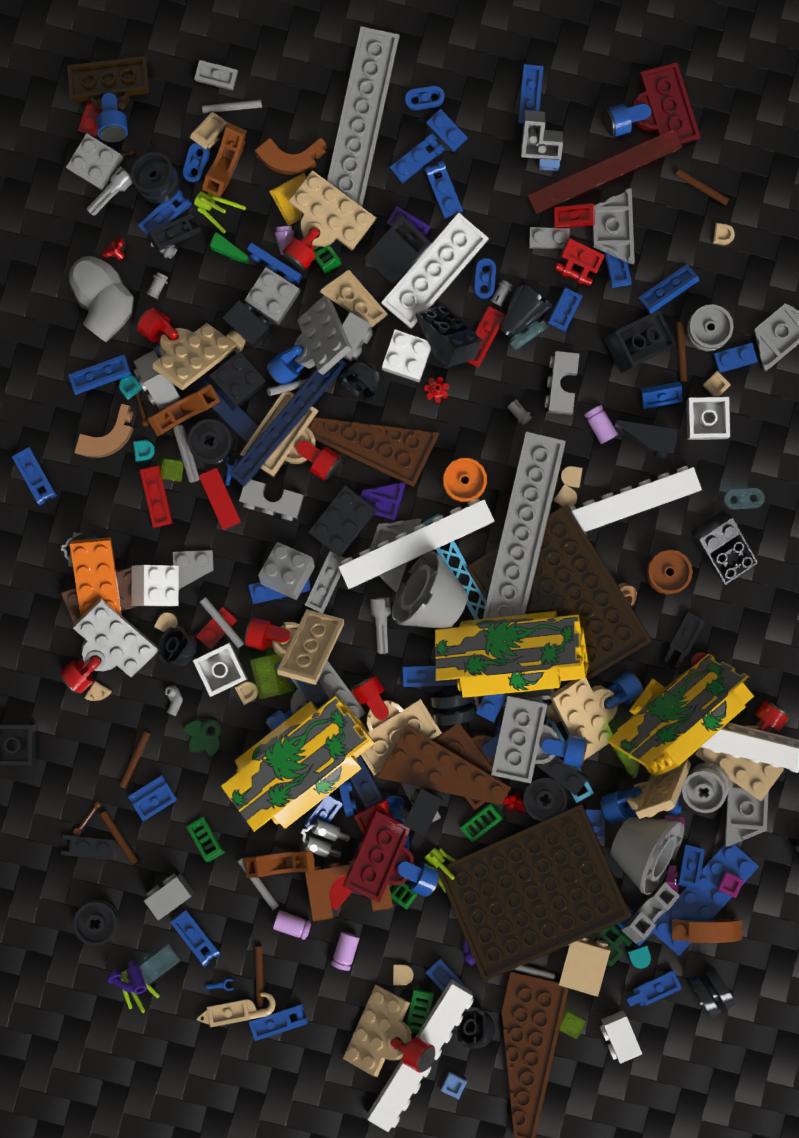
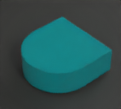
M132 375L122 378L119 383V388L127 400L143 389L138 379Z
M133 441L136 462L149 460L154 456L155 447L150 441Z
M647 945L628 951L631 963L636 968L643 969L650 964L651 956Z

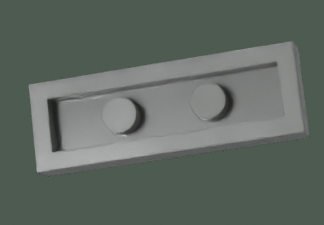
M331 551L329 552L305 606L324 613L341 576L339 566L342 565L341 561L346 558L339 557Z

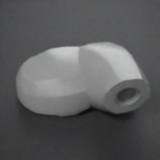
M87 256L80 258L73 264L69 273V285L80 307L88 311L83 325L107 342L125 325L132 315L134 297L124 286L119 273L102 259Z

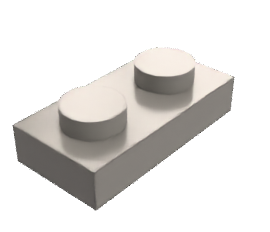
M199 60L194 79L197 82L233 91L238 70Z
M530 227L529 248L563 249L567 239L570 238V229Z

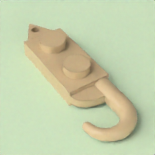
M267 992L260 993V996L268 998L269 1006L259 1010L256 1009L253 1001L248 999L209 1006L197 1020L209 1024L210 1027L266 1017L274 1011L276 1006L275 999Z

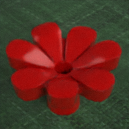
M123 239L112 240L110 242L111 246L105 248L102 256L110 257L115 255L118 260H121L125 256L120 250L124 244Z
M438 377L436 381L434 378H429L428 383L430 385L423 387V390L428 392L426 395L428 400L434 398L436 403H440L441 397L444 399L448 397V393L445 390L449 389V384H443V378Z
M515 791L514 795L506 796L502 802L503 805H508L507 810L510 812L514 809L518 813L525 812L526 810L520 791Z

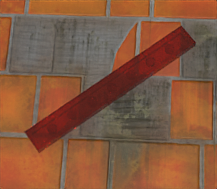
M675 129L534 192L528 195L535 213L538 214L682 148Z

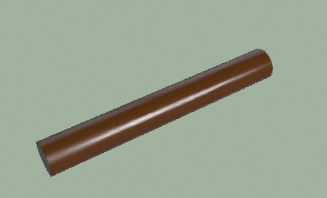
M678 169L675 176L726 206L729 198L683 170Z
M676 322L680 382H688L684 322Z
M143 731L119 783L120 787L126 789L151 735L150 733Z
M104 811L101 813V818L130 863L133 865L139 860L108 812Z
M254 946L256 1007H264V997L260 996V993L264 992L263 947Z

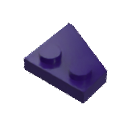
M402 482L362 490L361 495L379 508L375 515L396 520L406 483Z

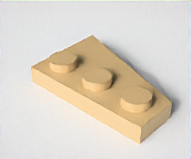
M347 270L320 291L347 311L370 323L371 327L388 315L350 270Z

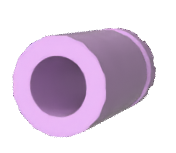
M602 405L589 410L584 415L588 418V423L600 444L618 435L606 412L602 410Z
M279 910L273 929L297 938L302 937L301 939L305 940L311 927V921H306L304 918Z
M341 931L331 965L340 970L350 971V965L353 962L360 937Z

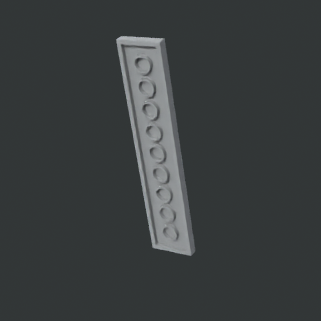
M360 27L327 179L330 184L361 207H363L399 41V34Z
M526 432L483 619L526 614L566 444L565 440L532 432Z

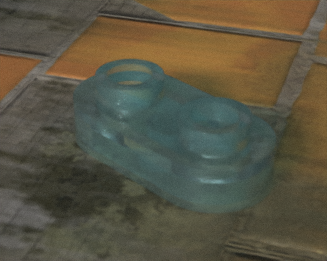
M757 488L735 489L727 492L724 496V504L731 510L758 508L765 500L764 493ZM751 495L757 497L756 502L750 500ZM732 496L737 498L735 504L730 501Z

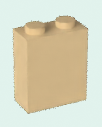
M589 937L570 944L559 985L598 997L612 946H609L603 940H589Z

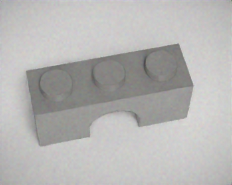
M555 351L554 356H550L549 368H553L552 376H548L547 387L550 388V396L546 395L545 407H548V413L573 414L575 393L565 392L561 388L560 380L566 375H577L579 354Z
M251 480L246 487L243 486L239 499L243 503L242 507L252 510L258 507L262 509V513L272 516L274 512L282 514L281 518L292 521L293 518L298 519L304 495L284 489L279 501L269 502L264 496L266 484Z
M666 882L660 884L647 897L621 930L635 943L645 940L656 926L654 924L656 920L671 908L680 895Z

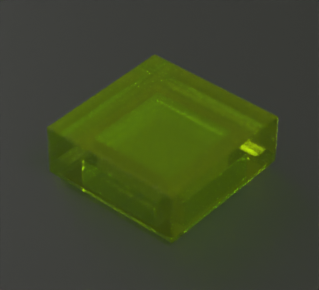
M163 459L160 479L181 482L184 463Z
M567 1012L559 1031L577 1039L586 1021Z

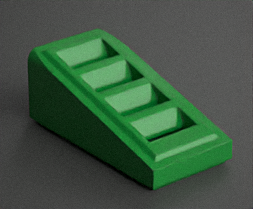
M215 232L210 244L213 251L244 264L249 263V258L245 253L222 235Z
M330 245L315 252V250L321 247L316 246L313 249V252L316 254L314 260L325 275L341 265L339 257ZM329 252L328 255H326L325 257H323L322 259H320L321 256H323L325 253Z
M489 802L462 824L460 829L473 843L500 822L504 814L496 804ZM488 810H490L496 818H493L491 814L488 812ZM483 814L489 820L490 823L487 824L486 821L482 818ZM477 819L484 828L481 829L475 820ZM470 824L477 831L476 834L468 827Z
M204 816L186 826L206 862H210L225 853ZM202 825L205 827L197 833H195L194 831ZM206 832L208 833L207 836L199 840L198 837L205 834ZM212 840V843L208 844L207 846L204 847L202 845L207 841ZM213 847L216 848V850L212 851L211 853H207V851L212 849Z
M406 882L396 885L393 891H390L391 898L406 910L418 895V893L409 889V885ZM403 886V891L400 893L399 896H396L395 894L397 893L399 888ZM409 891L411 894L404 902L402 898Z
M414 988L406 1023L413 1033H419L422 1025H424L429 1017L433 992ZM416 998L426 999L428 1002L418 1001ZM415 1006H419V1007L426 1008V1010H425V1009H420V1008H415ZM413 1014H417V1015L424 1016V1018H423V1017H418V1016H413Z

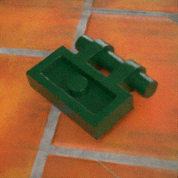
M616 925L588 936L589 940H603L609 946H612L607 962L610 967L624 953L619 945L623 942L629 947L633 942ZM608 930L617 937L614 941L605 935Z

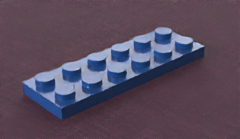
M724 843L702 868L699 887L697 889L685 887L671 908L654 923L656 926L652 930L653 933L680 956L691 942L672 940V920L711 921L732 897L717 890L724 872L727 871L744 879V884L759 866L735 844L725 847Z

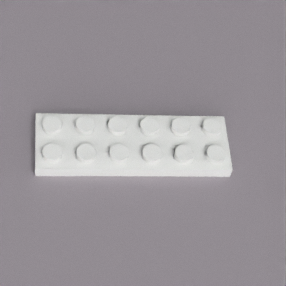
M458 213L381 304L412 329L418 322L415 314L428 310L489 238Z

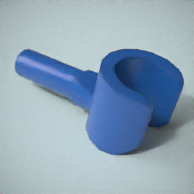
M229 457L226 458L227 475L225 485H230L231 476L229 473L237 465V458L234 465H229Z
M225 978L223 982L206 984V989L224 988L227 991H231L234 987L227 988L225 984L227 981L233 980Z

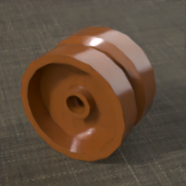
M674 550L659 552L651 558L646 568V577L650 586L658 593L667 595L678 593L685 589L690 583L693 573L688 558L681 552ZM667 569L673 570V573L670 574L671 576L666 574Z

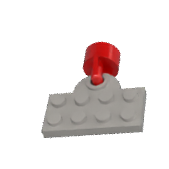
M100 598L73 624V629L86 639L81 649L83 657L79 661L72 660L60 672V676L71 690L76 693H82L94 682L91 674L94 670L107 671L118 666L127 675L132 677L159 651V648Z

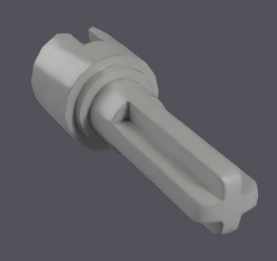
M121 166L110 177L111 183L87 207L91 215H96L119 191H125L132 184L131 175Z
M380 597L370 599L371 615L375 617L377 652L379 654L388 653L387 616L391 614L390 598Z

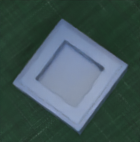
M539 160L540 170H559L560 160Z
M449 1072L440 1090L459 1099L467 1080Z

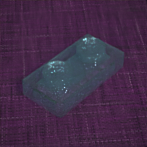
M535 321L527 327L529 331L524 334L520 332L511 338L513 341L510 344L512 350L515 352L548 328L544 321L540 323Z
M169 944L140 966L147 985L151 984L180 961V958Z

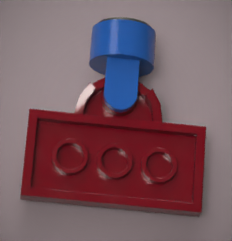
M678 62L640 72L639 77L644 92L635 99L632 107L627 108L625 104L608 107L604 111L605 127L612 137L630 133L632 129L631 123L635 122L641 129L656 131L662 149L701 138Z
M374 811L342 886L373 901L380 902L387 884L401 885L409 880V889L427 897L435 890L440 874L438 869L423 862L417 866L414 865V856L408 849L403 847L410 831L409 828L382 813Z

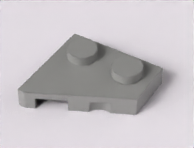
M213 550L173 552V566H179V589L214 571Z

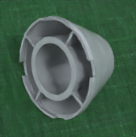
M433 551L421 556L409 569L410 576L405 584L401 582L393 602L392 618L399 625L447 629L461 616L467 602V591L442 557Z
M630 817L619 829L611 848V856L642 893L649 895L654 892L667 875L668 870L666 867L671 858L675 860L684 834V824L679 820Z

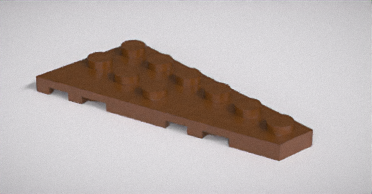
M407 725L377 775V778L499 805L502 804L511 789L509 785Z

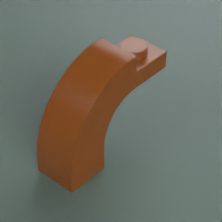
M231 123L227 124L220 149L214 163L205 176L202 190L221 197L243 151L246 130Z
M269 138L255 150V153L271 170L285 175H298L315 168L316 162L314 158H320L326 152L327 146L324 140L320 138L302 153L287 154L281 151L272 139Z
M210 384L158 411L148 418V421L156 435L159 436L190 417L208 410L219 403L220 400Z
M284 851L244 858L246 878L315 871L313 851Z
M725 918L711 921L673 919L672 940L694 943L742 940V920Z

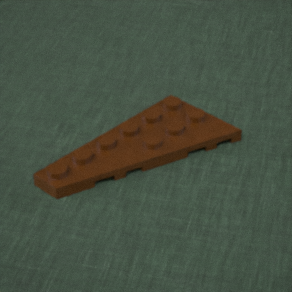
M314 418L309 428L316 441L412 487L415 486L440 434L323 418Z

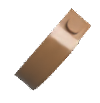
M121 404L115 427L109 434L103 437H90L80 434L75 453L89 458H101L120 450L128 442L133 432L132 427L126 426L127 422L130 423L132 420L133 411H131V407Z

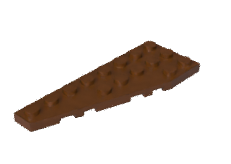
M510 971L501 1011L514 1138H535L569 988L560 986V982Z

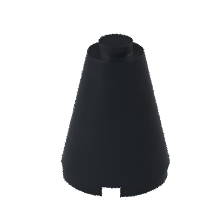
M522 280L500 322V325L503 326L500 330L509 337L511 334L516 336L548 311L553 304Z

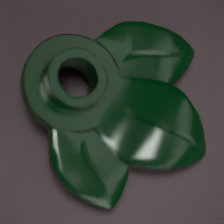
M196 720L185 726L183 731L192 736L189 743L190 752H200L205 749L212 756L218 751L220 746L218 737L221 733V727L218 722L208 720L203 723ZM209 726H213L215 728V732L213 734H210L208 732Z

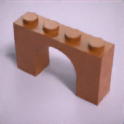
M349 861V865L341 866V863L330 864L327 869H321V866H317L315 871L305 872L313 922L333 918L330 890L338 878L347 875L352 861ZM387 884L380 902L371 900L373 911L393 908L389 884Z

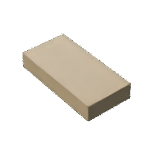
M212 111L192 132L190 138L207 149L226 128L228 122Z

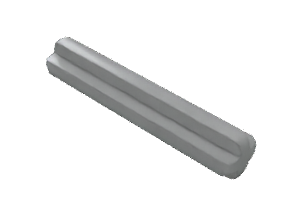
M177 425L173 430L190 483L196 482L200 478L193 455L188 446L186 431L183 425Z

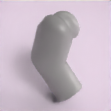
M168 686L165 689V694L168 696L171 704L167 713L176 716L183 698L177 687Z

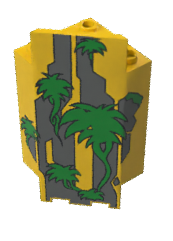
M557 611L485 618L461 621L460 626L457 628L435 630L436 681L458 679V690L462 691L463 698L560 688L561 681L586 679L589 664L583 627H580L579 614L557 617Z
M707 654L617 729L618 732L607 741L613 747L646 766L649 773L655 777L680 766L746 707L745 704L754 697L743 683L750 676L744 673L742 675L737 674L734 667L724 662L719 664L715 661L714 656Z
M335 696L319 709L310 701L236 759L235 762L238 766V769H236L237 774L221 785V787L254 832L270 819L276 825L280 823L284 828H287L361 770L356 758L375 743L364 724L342 699L339 700Z

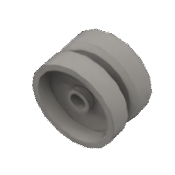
M714 304L705 305L697 309L689 319L686 327L687 337L691 344L697 349L706 352L721 348L730 339L734 329L733 319L729 312L723 307ZM708 324L711 325V328H713L714 330H708Z
M709 762L697 764L688 773L682 788L685 802L697 812H714L721 807L726 799L730 787L729 777L725 770L717 764Z

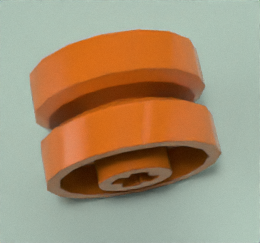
M460 458L453 461L446 468L443 476V487L446 494L453 501L459 503H469L479 498L487 485V474L483 466L470 458ZM467 477L468 483L463 484L461 478Z

